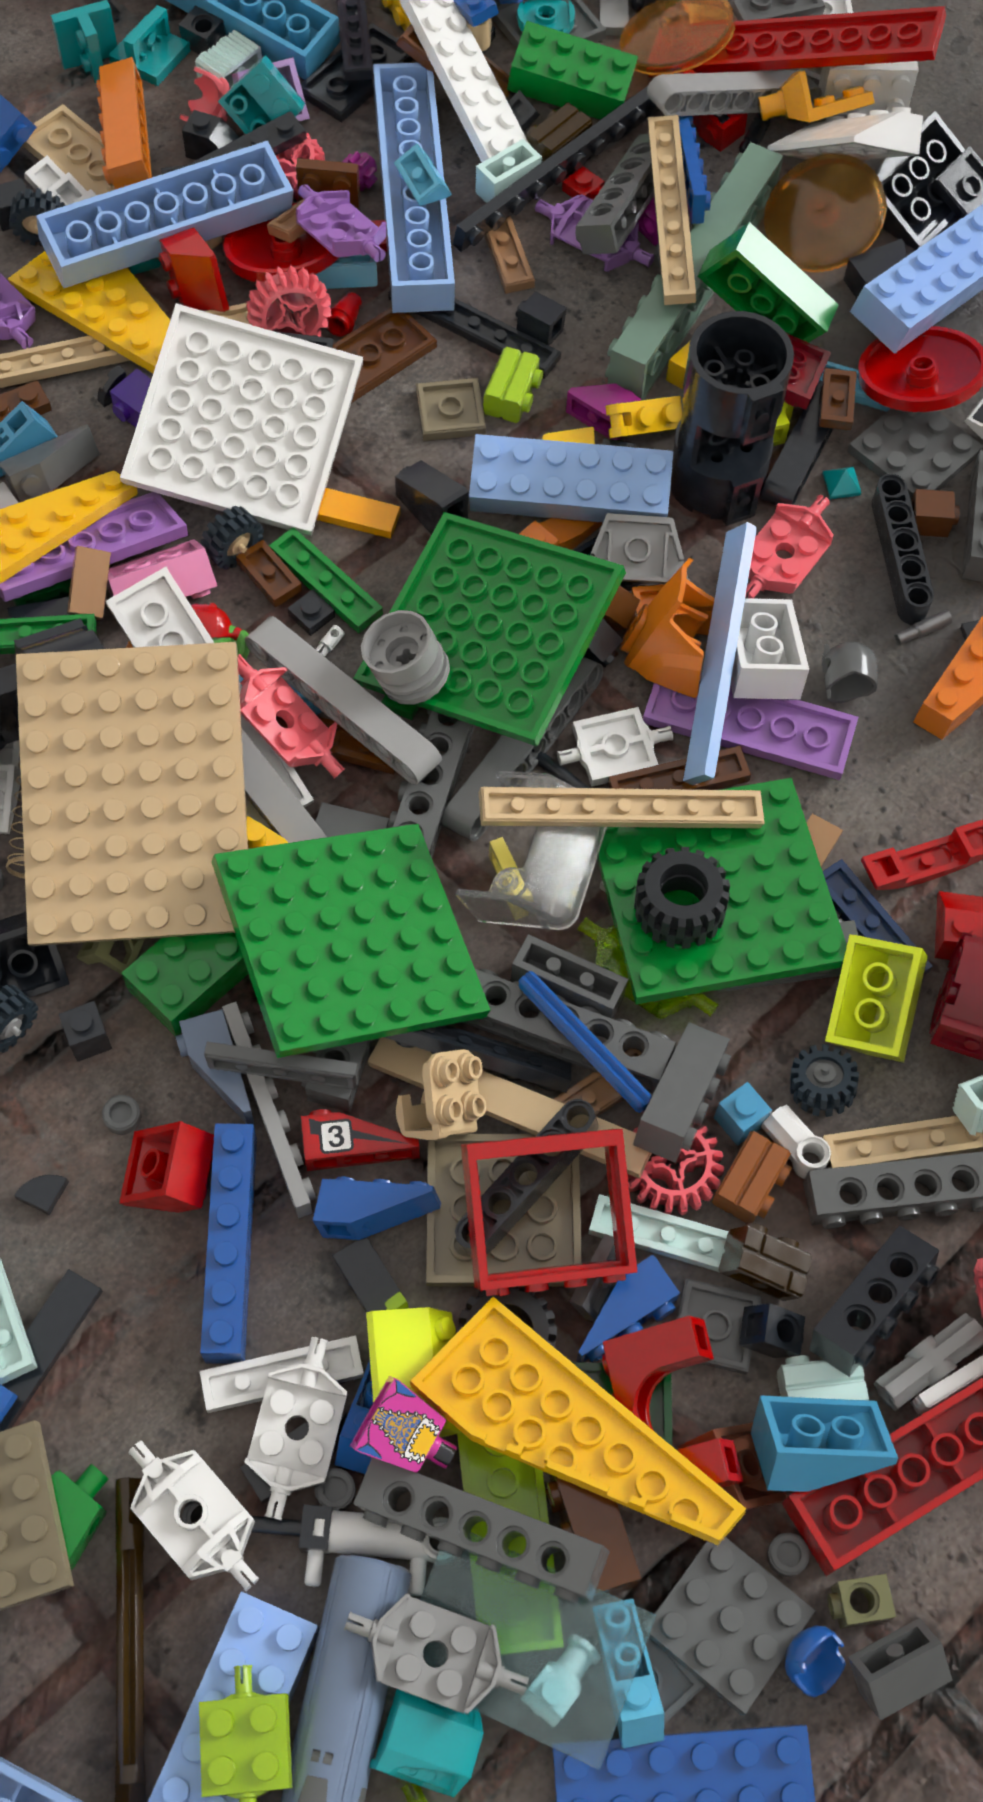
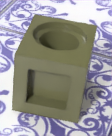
M887 1574L838 1581L831 1586L832 1593L827 1596L828 1607L832 1619H838L840 1629L887 1622L896 1618ZM852 1591H859L866 1596L868 1600V1610L866 1613H858L852 1608L850 1604Z

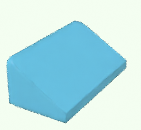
M418 143L394 162L420 206L445 199L452 195L431 159Z
M368 254L364 256L354 255L346 258L339 257L330 267L316 274L319 281L325 284L326 289L375 287L378 284L377 263Z

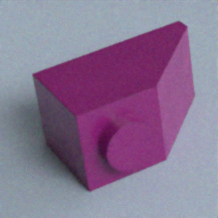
M616 383L573 387L567 392L566 413L589 427H594V430L610 439L608 429L611 428L610 415H606L605 406L641 401V398ZM622 437L611 438V439H612V440H620Z

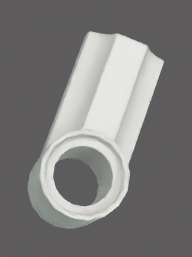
M787 1104L783 1107L780 1106L762 1123L761 1128L776 1144L790 1151L789 1159L792 1162L795 1173L799 1177L805 1179L810 1170L826 1169L831 1156L830 1146L823 1138L815 1136ZM806 1152L814 1153L819 1157L820 1162L815 1164L809 1163L802 1154Z

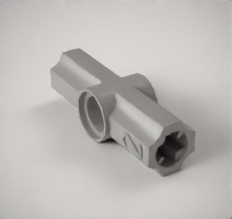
M965 1313L936 1336L930 1335L904 1356L905 1359L902 1362L893 1366L875 1381L874 1385L879 1396L894 1411L898 1410L926 1387L930 1388L944 1379L957 1368V1363L983 1345V1328L975 1318Z

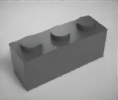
M529 934L512 963L511 982L519 981L527 972L532 971L555 994L563 997L568 1003L579 1007H592L598 1010L601 1015L614 1019L625 997L628 983L627 978Z

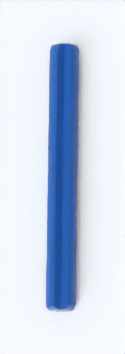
M529 971L518 981L521 991L636 1112L641 1113L646 1110L652 1095L534 972Z

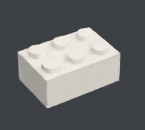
M918 62L822 67L818 85L822 90L821 97L834 95V99L843 97L842 91L863 86L864 90L873 92L875 104L837 115L863 113L869 116L871 110H885L888 113H892L893 107L909 108L919 71Z
M745 598L730 683L733 698L800 700L809 673V666L792 600Z

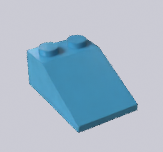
M760 1395L751 1429V1436L767 1490L809 1492L897 1463L898 1456L877 1401Z

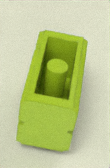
M510 347L503 349L484 393L483 411L486 415L496 418L502 417L503 420L518 423L523 412L529 413L533 402V394L531 392L533 388L539 389L543 377V370L539 369L540 358L538 355L528 352L521 353L520 350Z

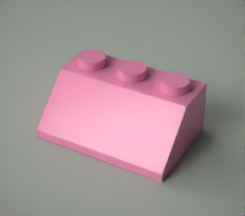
M193 539L110 567L107 588L112 598L164 567H167L185 597L191 595L192 599L206 596L211 593L210 588L216 587L217 583L205 547Z

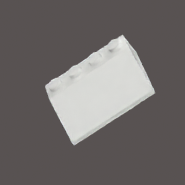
M893 107L892 113H888L885 110H871L869 116L863 113H848L846 119L842 116H830L826 118V121L812 123L768 145L767 149L785 156L828 164L919 155L923 116L910 113L911 108Z

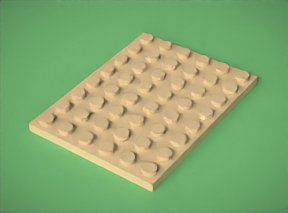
M236 642L16 654L28 945L39 946L235 933L211 861L213 855L217 853L248 849Z

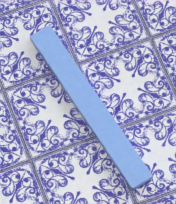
M748 522L726 532L683 779L684 782L691 785L715 778L756 535V526Z

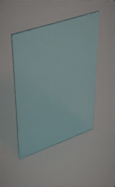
M470 1533L472 1542H479L484 1539L477 1534ZM508 1549L509 1555L512 1558L519 1557L521 1555L515 1551ZM439 1550L420 1600L489 1626L491 1624L495 1625L502 1666H505L506 1670L529 1677L527 1685L510 1680L513 1683L526 1687L523 1696L502 1687H498V1689L493 1688L473 1709L600 1770L657 1615L599 1589H596L592 1602L580 1597L576 1605L554 1596L556 1587L540 1582L538 1589L515 1580L516 1571L502 1566L500 1572L496 1573L475 1564L478 1558L476 1555L463 1551L461 1558ZM547 1566L549 1573L559 1572ZM433 1641L426 1644L423 1649L425 1663L433 1668L441 1667L447 1658L446 1649L439 1642Z

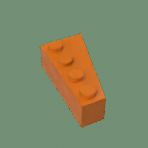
M983 616L929 693L913 723L941 740L968 719L983 704Z

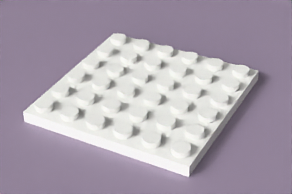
M176 304L120 480L123 484L219 511L227 508L231 510L232 506H242L258 522L287 530L293 527L301 534L312 536L363 364V357Z

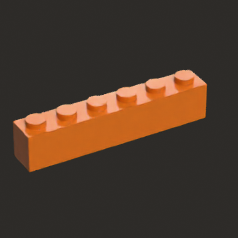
M133 57L100 66V79L96 80L100 94L97 99L102 112L99 114V120L103 129L100 131V136L104 148H101V152L106 164L102 168L108 185L113 184L115 190L152 178L143 82Z

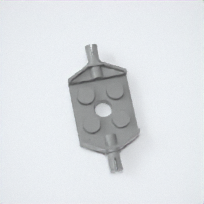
M408 1593L380 1620L374 1619L373 1621L351 1611L347 1620L360 1624L363 1627L346 1622L344 1630L368 1638L367 1641L371 1643L375 1678L379 1683L463 1714H468L493 1688L498 1689V1687H502L522 1696L525 1693L526 1687L513 1683L510 1680L527 1685L529 1677L506 1670L505 1666H502L495 1625L491 1624L489 1626L410 1597L411 1594ZM433 1641L442 1644L447 1653L445 1663L438 1668L430 1667L423 1659L425 1645Z

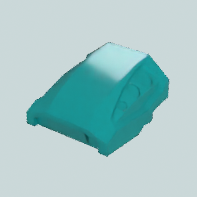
M397 1689L376 1758L371 1759L369 1768L443 1795L455 1797L471 1779L484 1735L480 1709L474 1707L468 1714H463Z

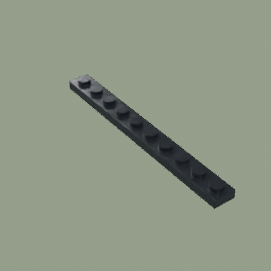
M647 87L457 224L453 245L460 252L470 245L476 246L489 231L499 229L512 214L518 215L531 200L541 198L550 186L560 184L569 172L579 170L588 158L593 155H599L607 144L613 140L618 141L625 134L626 130L632 126L637 127L640 125L644 118L652 111L654 113L659 111L660 109L647 96Z

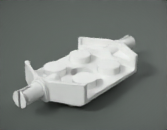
M311 1337L307 1358L302 1364L268 1372V1382L248 1456L245 1458V1463L271 1486V1495L266 1514L264 1515L266 1517H273L275 1505L278 1502L274 1519L282 1520L287 1495L290 1496L293 1491L323 1484L326 1481L348 1393L323 1370L322 1360L328 1343L325 1339H320L318 1351L315 1354L319 1339ZM302 1417L309 1423V1432L301 1440H292L287 1436L286 1425L292 1418Z
M143 1441L136 1443L135 1445L144 1454L145 1458L134 1447L128 1453L142 1467L144 1475L131 1504V1510L191 1581L227 1571L236 1578L245 1591L249 1590L252 1586L242 1573L244 1572L253 1584L259 1580V1577L243 1561L244 1557L242 1556L255 1523L253 1517L195 1450L159 1459L158 1456L155 1457ZM190 1501L199 1502L203 1508L202 1517L195 1524H185L180 1519L181 1508Z

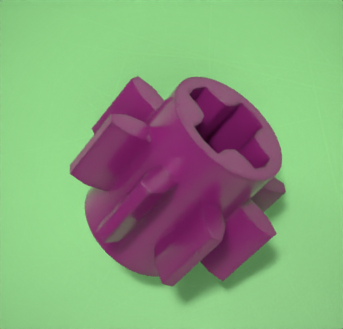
M356 151L353 155L349 154L342 161L358 164L361 192L365 188L370 189L378 180L374 175L377 171V164L369 154Z

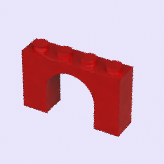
M690 1315L603 1341L605 1354L602 1356V1363L606 1374L611 1379L614 1392L611 1396L652 1430L649 1406L657 1384L665 1376L676 1370L714 1359L705 1320ZM717 1438L676 1449L721 1488L743 1482L733 1440Z

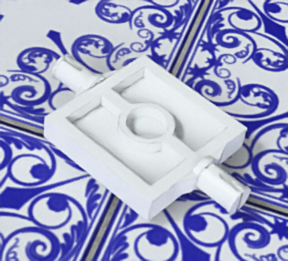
M639 707L574 721L572 730L577 746L576 748L557 751V758L560 766L580 761L586 769L591 787L608 783L609 776L659 765L654 753V744L673 740V732L670 726L650 730L643 721Z

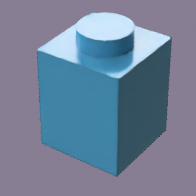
M746 1082L718 1104L714 1119L738 1146L746 1140L750 1131L757 1132L761 1129L762 1123L770 1116L772 1109L749 1082Z

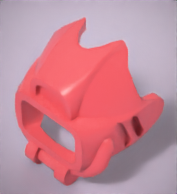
M195 66L194 71L203 75L196 78L194 83L203 94L197 100H188L191 114L193 110L220 117L227 122V112L218 100L230 89L229 82L225 78L219 79L212 73ZM180 114V119L187 122L190 116Z

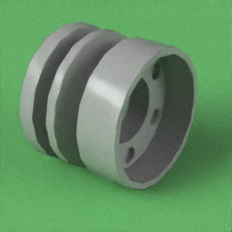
M398 610L391 612L373 622L364 634L361 644L362 658L390 699L399 704H417L427 701L437 694L446 683L450 671L448 656L423 616L413 611Z

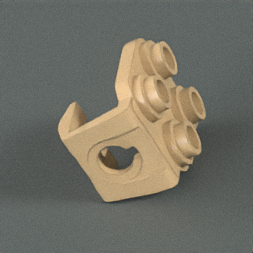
M462 1049L435 1053L429 1058L428 1062H424L422 1073L424 1092L421 1103L412 1105L410 1094L398 1096L396 1119L402 1135L417 1139L437 1140L447 1138L448 1135L476 1132L477 1120L486 1112V1101L479 1094L478 1078L481 1077L483 1071L480 1058L474 1056L468 1050Z

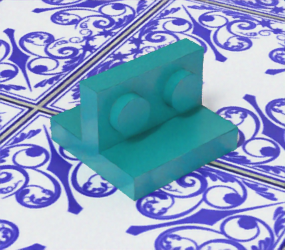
M107 0L51 15L60 61L64 70L82 65L85 73H91L95 83L96 80L100 79L99 67L103 66L102 59L108 58L109 54L117 46L111 7Z
M157 5L109 54L110 63L133 57L141 79L158 87L191 51L190 43L170 33L167 9Z

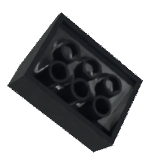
M934 111L922 121L919 155L881 159L846 194L864 217L917 250L933 239L956 216L930 184L965 149L936 111Z

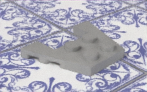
M607 513L590 554L593 557L624 565L626 574L622 582L666 584L684 564V556L673 517Z

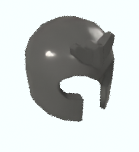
M843 642L830 649L828 644H824L821 666H823L822 672H825L824 681L828 701L844 703L859 697L869 696L877 690L878 661L869 647L859 642Z

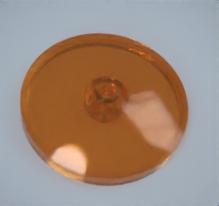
M658 0L643 8L626 24L620 37L621 51L638 56L635 71L643 74H675L690 70L712 59L729 43L735 31L732 7L727 0Z
M825 154L810 158L789 170L773 188L764 213V226L767 238L803 271L824 272L847 265L849 258L866 252L878 237L886 217L885 193L875 171L856 157L844 154Z

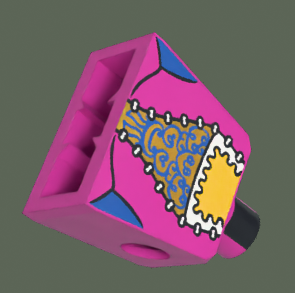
M390 1375L350 1444L353 1449L362 1454L415 1473L420 1470L426 1458L445 1469L451 1462L457 1448L454 1444L438 1436L446 1420L406 1385Z

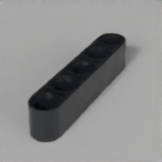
M821 380L815 388L807 409L803 410L762 489L761 500L776 506L778 503L794 505L824 449L833 428L819 427Z
M886 474L880 477L872 499V510L898 616L904 623L914 625L926 619L934 599V592L907 484L899 475Z
M583 1099L570 1100L535 1137L597 1131L598 1121L594 1109L590 1103ZM582 1114L589 1117L587 1124L583 1127L575 1128L570 1125L572 1118L576 1115ZM583 1149L561 1151L556 1156H547L544 1153L520 1155L515 1158L481 1196L486 1255L497 1246ZM534 1171L537 1173V1178L532 1184L521 1185L518 1183L520 1176L524 1172ZM499 1200L511 1201L509 1210L504 1214L492 1212L493 1206ZM466 1212L456 1225L455 1235L465 1252L471 1256V1246L466 1241L469 1233L468 1214Z

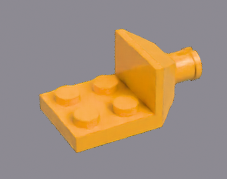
M805 71L794 72L780 86V91H777V93L758 97L763 121L785 115L786 118L813 122L875 104L873 92L864 90L863 86H857L842 91L843 97L834 99V95L813 99L814 105L812 106Z

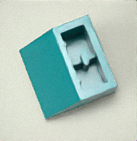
M266 55L251 67L218 100L220 105L245 134L289 111L294 116H297L305 105V102Z

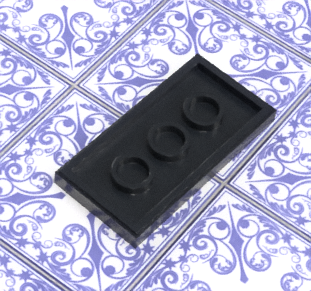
M373 23L368 26L373 64L410 63L414 60L396 45L399 40L398 38ZM341 49L301 83V88L306 101L342 123L374 95V79L345 81Z

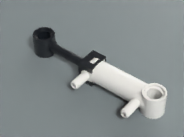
M196 1501L188 1502L182 1513V1522L194 1524L197 1514L203 1511L202 1505ZM303 1505L302 1520L285 1518L278 1520L274 1519V1517L252 1516L255 1523L251 1533L300 1537L299 1549L301 1553H308L304 1581L306 1586H320L324 1555L339 1553L411 1560L409 1572L412 1577L408 1594L422 1596L425 1588L427 1561L437 1565H445L456 1559V1556L434 1550L429 1543L431 1537L425 1536L423 1543L400 1534L401 1525L388 1521L386 1528L363 1519L364 1513L338 1511L326 1506ZM434 1518V1527L444 1525L448 1518Z

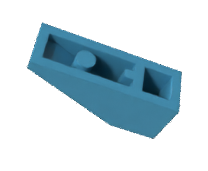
M23 401L0 422V462L58 437L48 421ZM0 468V477H1V476H4V475H3V473H2V471H1V468Z

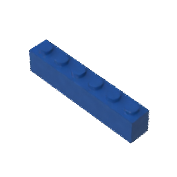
M215 1123L200 1350L205 1363L232 1364L245 1361L257 1136L253 1124Z

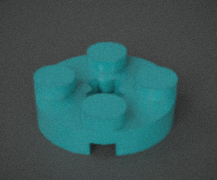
M528 0L524 4L522 1L518 6V27L523 32L526 21H530L569 34L574 27L575 8L570 1L567 4L563 0Z

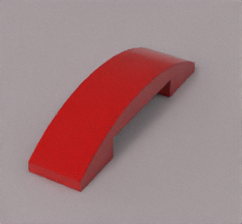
M983 819L956 827L951 835L896 852L894 847L863 856L861 862L876 890L899 889L937 879L983 860Z

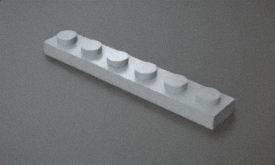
M236 1002L222 1006L235 1046L261 1049L260 1044L252 1046L248 1034L254 1033V1029L248 1012L240 1013ZM246 1074L298 1219L312 1214L310 1201L316 1199V1195L309 1177L302 1179L298 1166L303 1165V1160L297 1144L289 1145L285 1133L291 1131L284 1109L277 1112L273 1103V1099L279 1097L272 1077L264 1078V1076Z

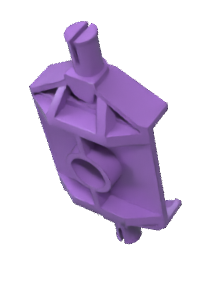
M307 184L299 188L298 194L305 200L296 208V222L336 257L345 258L368 254L375 262L382 261L385 258V251L378 245L386 238V222H382L379 227L376 226L350 203V192L348 190L322 191L318 193L313 191Z
M577 195L561 204L557 203L555 206L542 199L537 202L535 212L549 217L552 221L550 244L553 245L554 239L558 238L582 250L580 242L576 239L575 229L593 202L592 199L584 195ZM639 222L636 223L617 253L590 254L605 262L604 271L608 272L628 263L630 260H636L647 267L652 265L655 255L640 249V243L638 242Z
M0 273V340L15 339L22 348L27 349V347L29 348L33 344V339L25 331L36 321L35 307Z

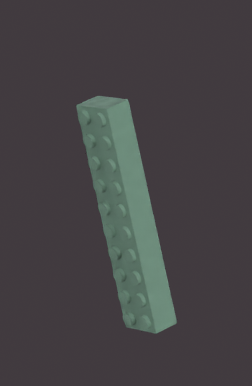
M752 142L744 153H738L732 171L724 174L718 192H712L711 206L709 211H705L704 223L693 224L690 232L696 303L664 305L662 276L657 274L651 285L650 293L648 296L643 295L641 297L634 317L629 316L627 318L619 339L614 338L609 346L607 356L610 357V363L605 372V377L608 378L607 384L616 383L622 388L632 391L637 397L641 398V401L646 398L669 363V359L675 354L714 294V291L697 277L710 249L749 222L755 228L758 227L775 201L783 155Z

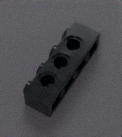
M899 1225L813 1329L809 1351L848 1377L853 1374L859 1365L865 1368L876 1352L875 1345L881 1338L886 1341L892 1335L898 1323L896 1318L901 1312L908 1314L918 1300L919 1294L917 1292L922 1286L930 1287L936 1279L940 1270L936 1266L940 1250ZM873 1300L881 1301L883 1304L876 1303ZM852 1327H859L862 1330H855Z

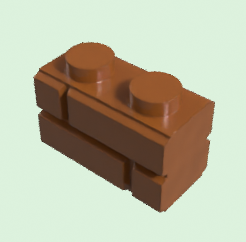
M750 1131L712 1200L713 1205L727 1213L733 1214L734 1217L745 1223H753L757 1215L764 1219L775 1200L769 1196L774 1184L782 1187L792 1169L791 1166L786 1164L791 1155L790 1151L775 1142H770L769 1139L757 1132Z

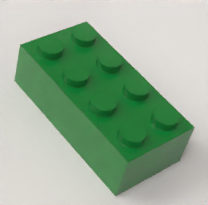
M526 21L511 65L507 90L515 93L520 90L524 96L559 107L570 103L578 109L579 113L583 112L587 116L601 120L625 103L638 56Z
M750 222L710 249L697 275L699 279L735 311H746L762 315L778 324L787 334L808 343L828 331L839 306L835 300Z
M235 933L163 937L122 972L128 991L175 1037L182 1033L179 1021L204 1014L249 974Z

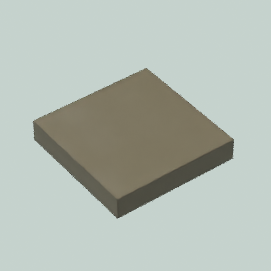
M478 378L416 384L423 441L472 437L475 434L486 435V423Z

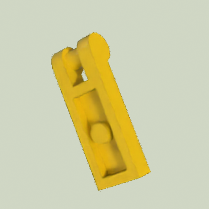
M680 396L605 406L606 415H610L611 428L608 429L610 439L677 429L678 423L682 418Z

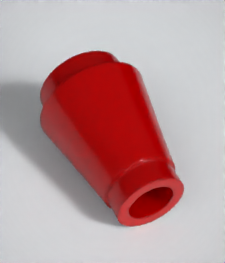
M348 292L331 307L332 316L327 318L328 327H326L330 333L336 336H344L353 331L362 305L359 295Z

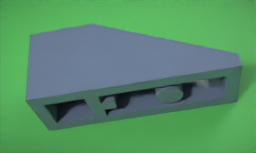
M223 1009L179 1021L182 1034L177 1035L176 1040L181 1057L189 1056L192 1068L246 1124L254 1123L241 1073L210 1069L205 1059L204 1052L207 1041L233 1045Z

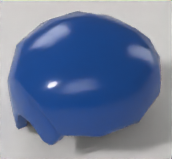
M815 1625L800 1631L786 1649L785 1671L787 1676L807 1696L815 1698L826 1693L837 1682L845 1668L846 1662L838 1649V1646L841 1648L844 1646L843 1642L835 1632L824 1626Z

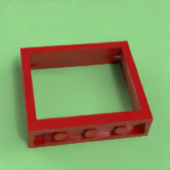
M623 1129L461 1144L475 1288L480 1291L486 1290V1296H503L510 1294L509 1287L525 1286V1292L549 1290L548 1283L564 1281V1287H581L588 1285L587 1278L602 1277L603 1283H615L626 1280V1274L638 1273ZM604 1147L616 1259L488 1274L477 1160Z

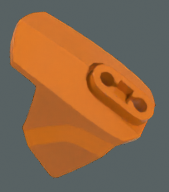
M688 558L650 604L642 606L623 637L624 641L620 645V650L628 653L624 661L625 665L636 670L646 680L686 696L696 698L699 692L704 651L700 648L701 642L694 639V636L696 634H709L715 598L686 578L687 569L693 562V559Z

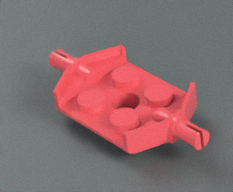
M818 495L810 507L783 503L777 504L774 515L755 537L748 577L750 583L747 585L745 598H755L760 590L763 592L764 590L787 594L794 593L832 543L834 535L820 515L830 504L827 497L823 500L824 495ZM786 550L791 553L792 557L783 559L776 552Z
M239 654L238 672L243 678V681L240 683L242 685L240 692L242 716L289 767L315 764L317 767L321 763L335 779L345 770L330 751L333 747L337 723L334 722L328 728L281 677L288 670L286 667L260 669L257 671ZM276 717L282 718L287 723L288 728L280 726Z

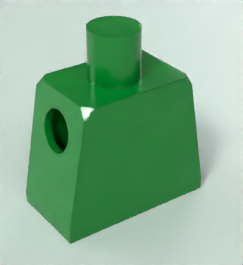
M90 1464L75 1482L60 1470L51 1475L71 1570L77 1564L107 1513L93 1498L107 1483L109 1478L93 1464Z

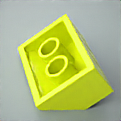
M849 934L825 1042L866 1055L904 1063L928 957L923 948Z
M429 1307L367 1312L373 1403L390 1375L401 1381L439 1413L411 1388L410 1381L455 1336L456 1328L452 1312ZM441 1415L446 1422L438 1436L445 1437L462 1433Z

